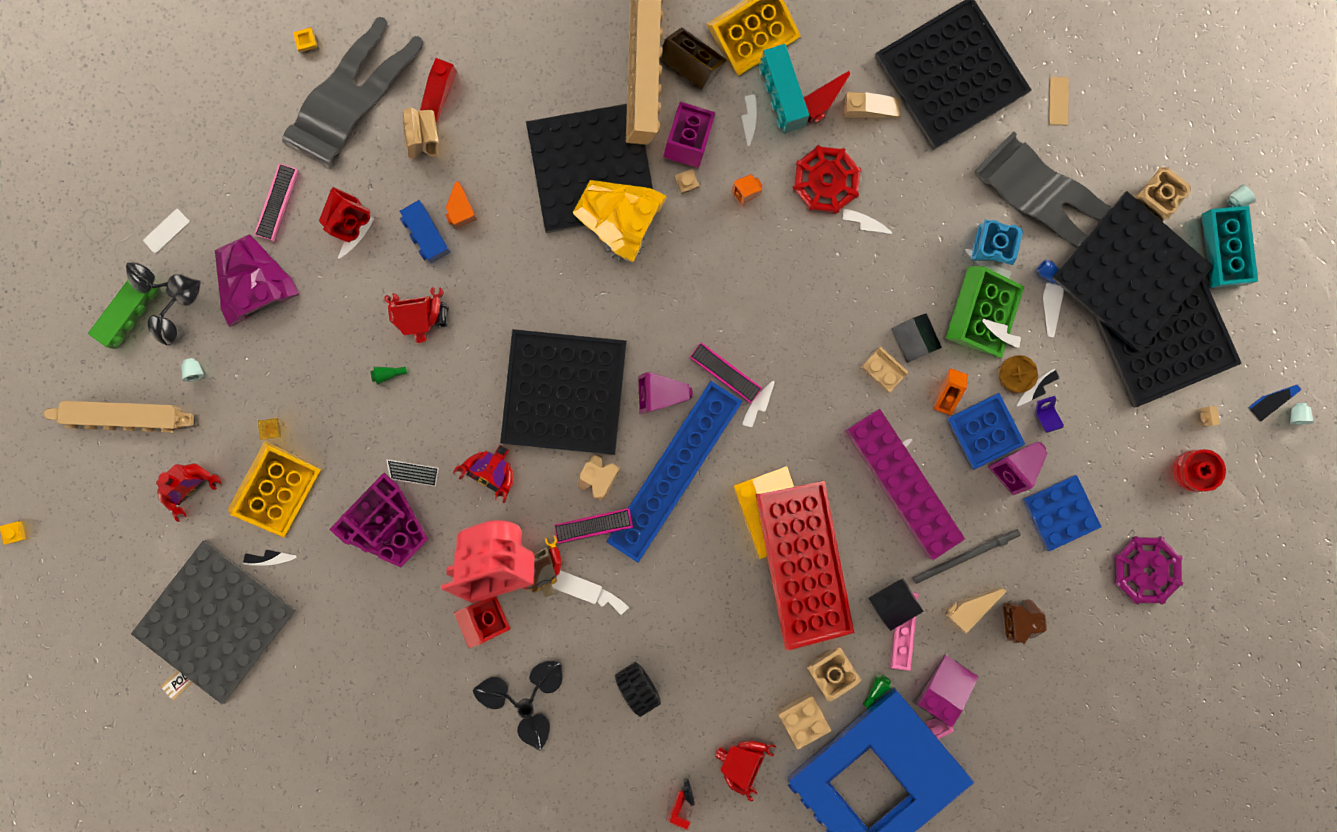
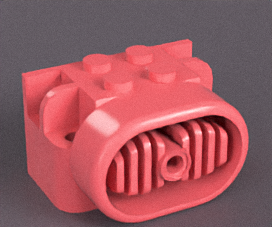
M494 520L460 531L456 540L454 565L446 568V574L453 577V582L441 585V589L466 601L475 603L534 585V553L522 546L521 528L512 522Z

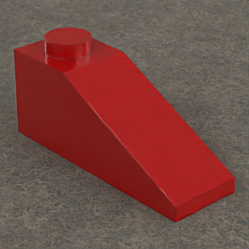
M435 58L428 75L420 111H434L436 124L457 74L453 64Z
M849 71L804 97L809 113L808 122L810 124L813 122L819 123L826 118L825 115L851 74Z

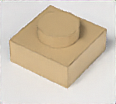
M693 169L675 175L681 195L699 188Z
M1217 406L1201 408L1200 418L1204 423V427L1220 425Z

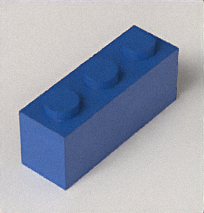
M420 200L399 211L402 215L400 220L404 227H409L412 232L409 236L414 244H419L421 248L419 253L424 261L427 259L430 263H433L451 253Z

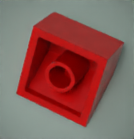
M497 596L478 601L454 612L468 648L480 645L510 630Z

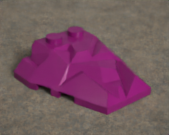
M250 234L215 250L220 308L229 327L246 320L247 314L275 301L283 303L299 295L292 278L285 273L279 264L267 254V251Z
M385 472L329 529L343 543L358 547L366 553H372L378 556V558L398 567H402L428 540L399 485Z

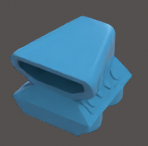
M985 219L984 223L978 226L971 260H994L1014 265L1023 234L1022 228L1016 225L1002 224L996 220L990 221Z

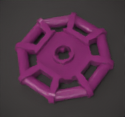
M1134 536L1118 555L1115 554V584L1137 605L1139 603H1160L1163 605L1180 586H1183V557L1162 536L1158 538ZM1142 545H1153L1152 551H1143ZM1161 548L1170 556V558L1166 559L1159 553ZM1134 549L1137 551L1133 558H1126ZM1124 563L1127 564L1128 576H1124ZM1169 564H1173L1174 578L1169 577ZM1148 565L1152 568L1150 575L1144 572V568H1147ZM1129 581L1136 584V591L1127 584ZM1167 581L1171 584L1161 592L1159 588L1164 586ZM1144 590H1153L1154 595H1143Z

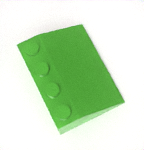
M968 266L946 339L959 345L1002 358L1007 343L994 335L982 320L985 319L1007 325V333L1010 334L1024 286L984 266Z

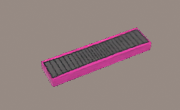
M702 342L690 356L691 360L749 403L754 400L762 387Z
M629 508L554 525L558 544L633 528Z

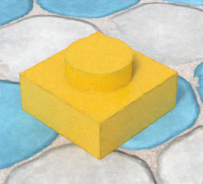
M311 27L293 32L299 52L318 48Z
M22 521L0 526L3 545L26 540Z

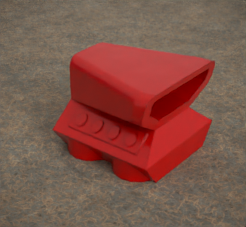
M332 187L319 222L323 225L324 228L322 230L350 243L358 238L360 234L359 228L369 222L370 210L360 206L361 203L357 197Z

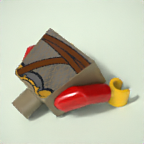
M554 535L555 542L553 544L548 543L547 537L545 539L550 549L546 547L534 553V585L524 587V589H529L532 593L541 590L545 597L555 592L552 584L557 582L556 576L560 574L562 560L559 549L556 547L557 538Z

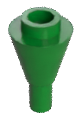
M373 366L374 370L370 371L372 382L376 381L377 385L395 376L407 374L406 366L399 368Z
M877 675L870 695L863 705L869 709L876 699H879L893 688L891 685L892 681L885 675Z

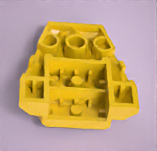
M590 180L573 211V215L589 230H593L602 242H605L612 248L616 255L634 262L642 247V240L655 214H659L667 196L647 187Z

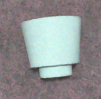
M1241 185L1229 196L1230 199L1228 200L1231 207L1247 206L1255 202V196L1247 186Z
M194 358L183 361L181 365L183 382H194L204 378V373L198 361H195Z
M1307 403L1294 404L1295 407L1291 409L1290 424L1307 425L1314 423L1311 407H1308Z

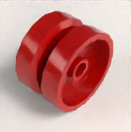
M1190 450L1183 452L1177 457L1173 465V475L1178 485L1187 491L1208 492L1215 490L1223 483L1226 476V466L1221 456L1212 450Z

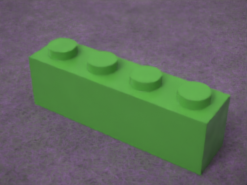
M127 280L88 332V335L107 348L115 349L120 346L125 334L132 330L135 325L134 322L146 311L148 303L155 299L159 288L151 287L149 292L141 293L135 290Z

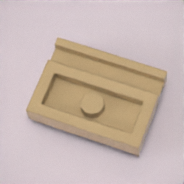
M881 346L861 366L888 393L909 373Z

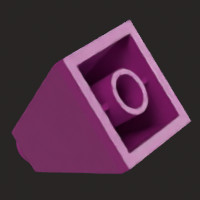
M650 372L638 376L639 414L658 410L692 398V387H689V384Z
M1037 441L991 463L988 468L1012 495H1016L1034 487L1048 453L1046 452V447Z

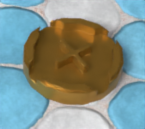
M1024 355L1009 357L1002 363L999 369L1000 382L1006 390L1013 393L1029 391L1038 380L1037 366L1030 358Z

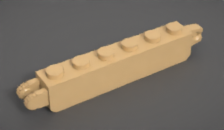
M62 401L58 408H47L43 413L46 419L57 420V424H65V428L78 429V425H84V429L97 430V426H104L103 430H116V427H123V431H135V428H142L144 432H154L155 428H160L161 432L174 433V429H181V427L193 426L194 414L184 413L179 406Z

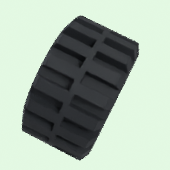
M634 662L615 674V681L619 691L636 715L642 717L661 705V699L656 687L640 664Z

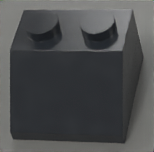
M904 578L868 598L890 631L924 612Z

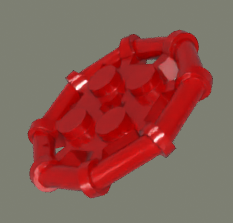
M817 145L815 149L801 160L796 161L793 191L799 194L809 207V210L828 211L836 214L853 199L858 198L859 180L862 170L847 154L845 148L838 149ZM824 155L837 156L836 160L832 161L824 159ZM818 157L819 161L811 167L808 163ZM841 159L850 168L849 170L846 171L845 168L841 165ZM803 170L809 172L807 182H802ZM823 175L832 176L831 183H825ZM847 176H852L851 187L846 186ZM809 187L816 195L813 200L804 190L805 188ZM842 191L847 193V195L844 198H842L839 202L837 201V195H839ZM819 198L831 199V204L818 203Z

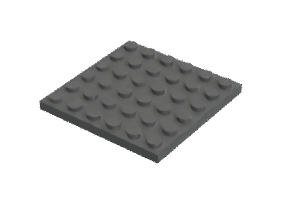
M202 541L135 627L131 635L220 704H224L296 610L207 541Z

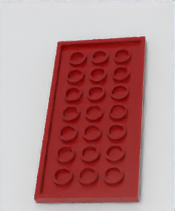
M825 481L755 494L785 650H793L853 634L854 628Z

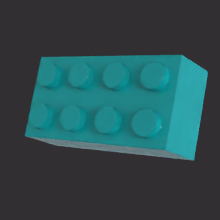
M786 44L763 50L759 71L761 76H765V89L767 93L771 94L772 100H770L773 111L777 112L778 117L776 121L779 129L782 128L783 133L805 127L809 113Z
M1249 206L1210 209L1202 213L1206 260L1213 265L1212 269L1208 272L1210 289L1245 286L1258 282Z

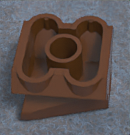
M1024 600L1022 605L1011 601L1003 604L1004 629L1008 641L1025 644L1028 638H1036L1047 630L1045 614L1032 600Z

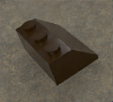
M683 27L668 36L662 45L661 61L676 70L680 76L690 80L695 87L701 89L710 84L727 60Z

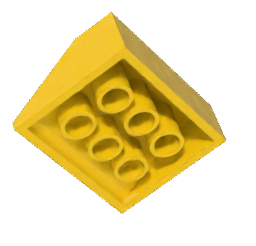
M743 0L706 23L714 41L737 76L760 63L763 50L782 44L787 46L801 37L784 0Z
M264 441L229 505L228 512L236 518L284 538L321 469Z
M787 466L733 485L759 559L767 557L755 494L794 487Z

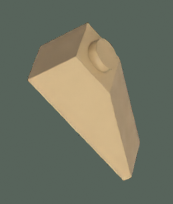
M847 92L843 99L844 118H900V98L866 92Z
M997 587L960 600L957 603L954 602L947 609L948 613L946 616L962 632L968 633L1005 594L1006 590Z

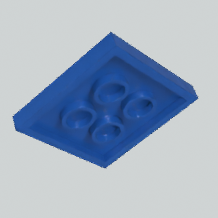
M1000 393L947 418L972 470L1025 445Z
M1073 475L1023 498L1047 551H1052L1101 528V524L1077 475Z

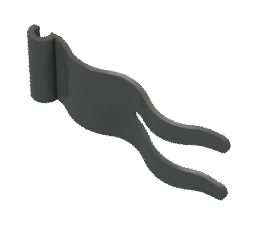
M376 18L370 29L346 52L336 70L308 95L294 125L288 126L285 130L282 142L331 169L334 156H339L354 124L382 98L399 72L417 56L423 46V40L419 36H414L403 49L379 65L361 86H357L354 84V80L361 64L371 48L379 41L387 26L385 18Z
M1012 132L975 170L977 176L984 183L991 184L1012 207L1043 222L1064 240L1078 247L1087 235L1071 221L1062 210V205L1068 203L1098 220L1102 219L1111 206L1096 197L1084 185L1052 170L1026 142L1021 143L1016 138V132Z

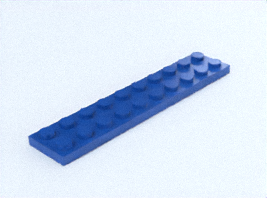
M709 382L628 507L633 528L612 532L606 541L608 544L639 563L743 402L742 400L714 382Z

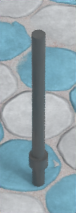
M1018 529L1005 535L1000 534L990 542L914 576L913 580L916 584L995 547L1007 545L1008 541L1021 536Z

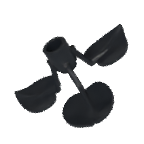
M128 262L126 264L127 277L135 290L147 293L151 290V287L159 288L166 286V293L173 298L159 314V317L152 315L148 319V329L151 335L160 343L171 345L177 337V329L171 320L163 318L164 314L175 301L184 306L192 304L198 296L201 281L184 275L174 274L166 283L154 284L155 276L150 269L136 262Z
M545 661L537 664L531 670L529 676L530 682L536 685L529 699L523 698L518 703L506 694L508 686L499 677L487 678L473 688V694L476 699L490 709L502 708L505 704V698H507L514 707L518 708L519 716L524 718L520 721L517 728L520 739L539 751L543 748L549 736L550 725L547 717L541 713L532 717L534 711L533 701L538 688L543 693H553L560 687L562 683V664L560 662Z

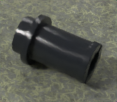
M445 302L440 303V311L435 326L440 328L448 325L447 311L449 307Z

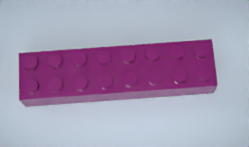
M881 409L875 410L844 430L928 559L935 560L965 540V537Z

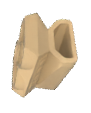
M412 107L404 109L403 128L407 157L415 159L422 151L429 156L437 157L439 140L434 111H418Z
M1160 167L1144 189L1134 197L1163 222L1165 218L1169 219L1178 209V206L1189 195L1191 187L1190 184L1169 168Z
M594 454L581 471L577 487L581 490L592 487L594 498L603 501L620 467L614 463L603 467L602 457Z
M840 647L832 651L826 650L815 657L813 663L807 668L828 701L838 698L861 681Z

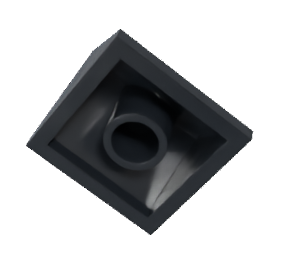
M927 313L891 328L906 363L942 348Z

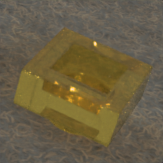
M279 418L258 421L260 440L281 437Z

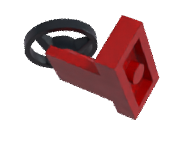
M685 778L683 779L684 787L682 790H678L666 820L688 830L691 822L679 817L685 800L690 806H694L695 803L689 780Z

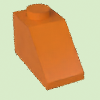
M750 174L734 181L732 193L741 206H744L761 194V187L763 186L757 177L754 178Z
M459 181L455 182L446 205L448 214H445L449 224H453L457 229L477 220L462 185Z
M952 368L949 369L940 387L934 410L952 416L967 389L968 374Z

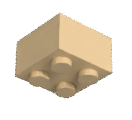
M810 692L776 710L797 750L832 731Z

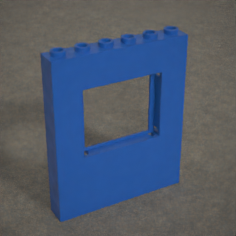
M895 687L788 776L789 788L794 794L798 792L802 797L801 802L807 809L811 808L814 811V818L819 824L824 823L827 827L826 832H916L974 783ZM871 748L910 795L868 829L831 785L830 781Z

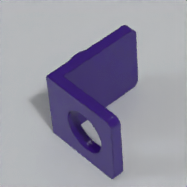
M1055 396L1039 400L1036 405L1035 414L1046 433L1064 427L1055 410ZM1050 402L1047 406L1041 407L1043 404Z

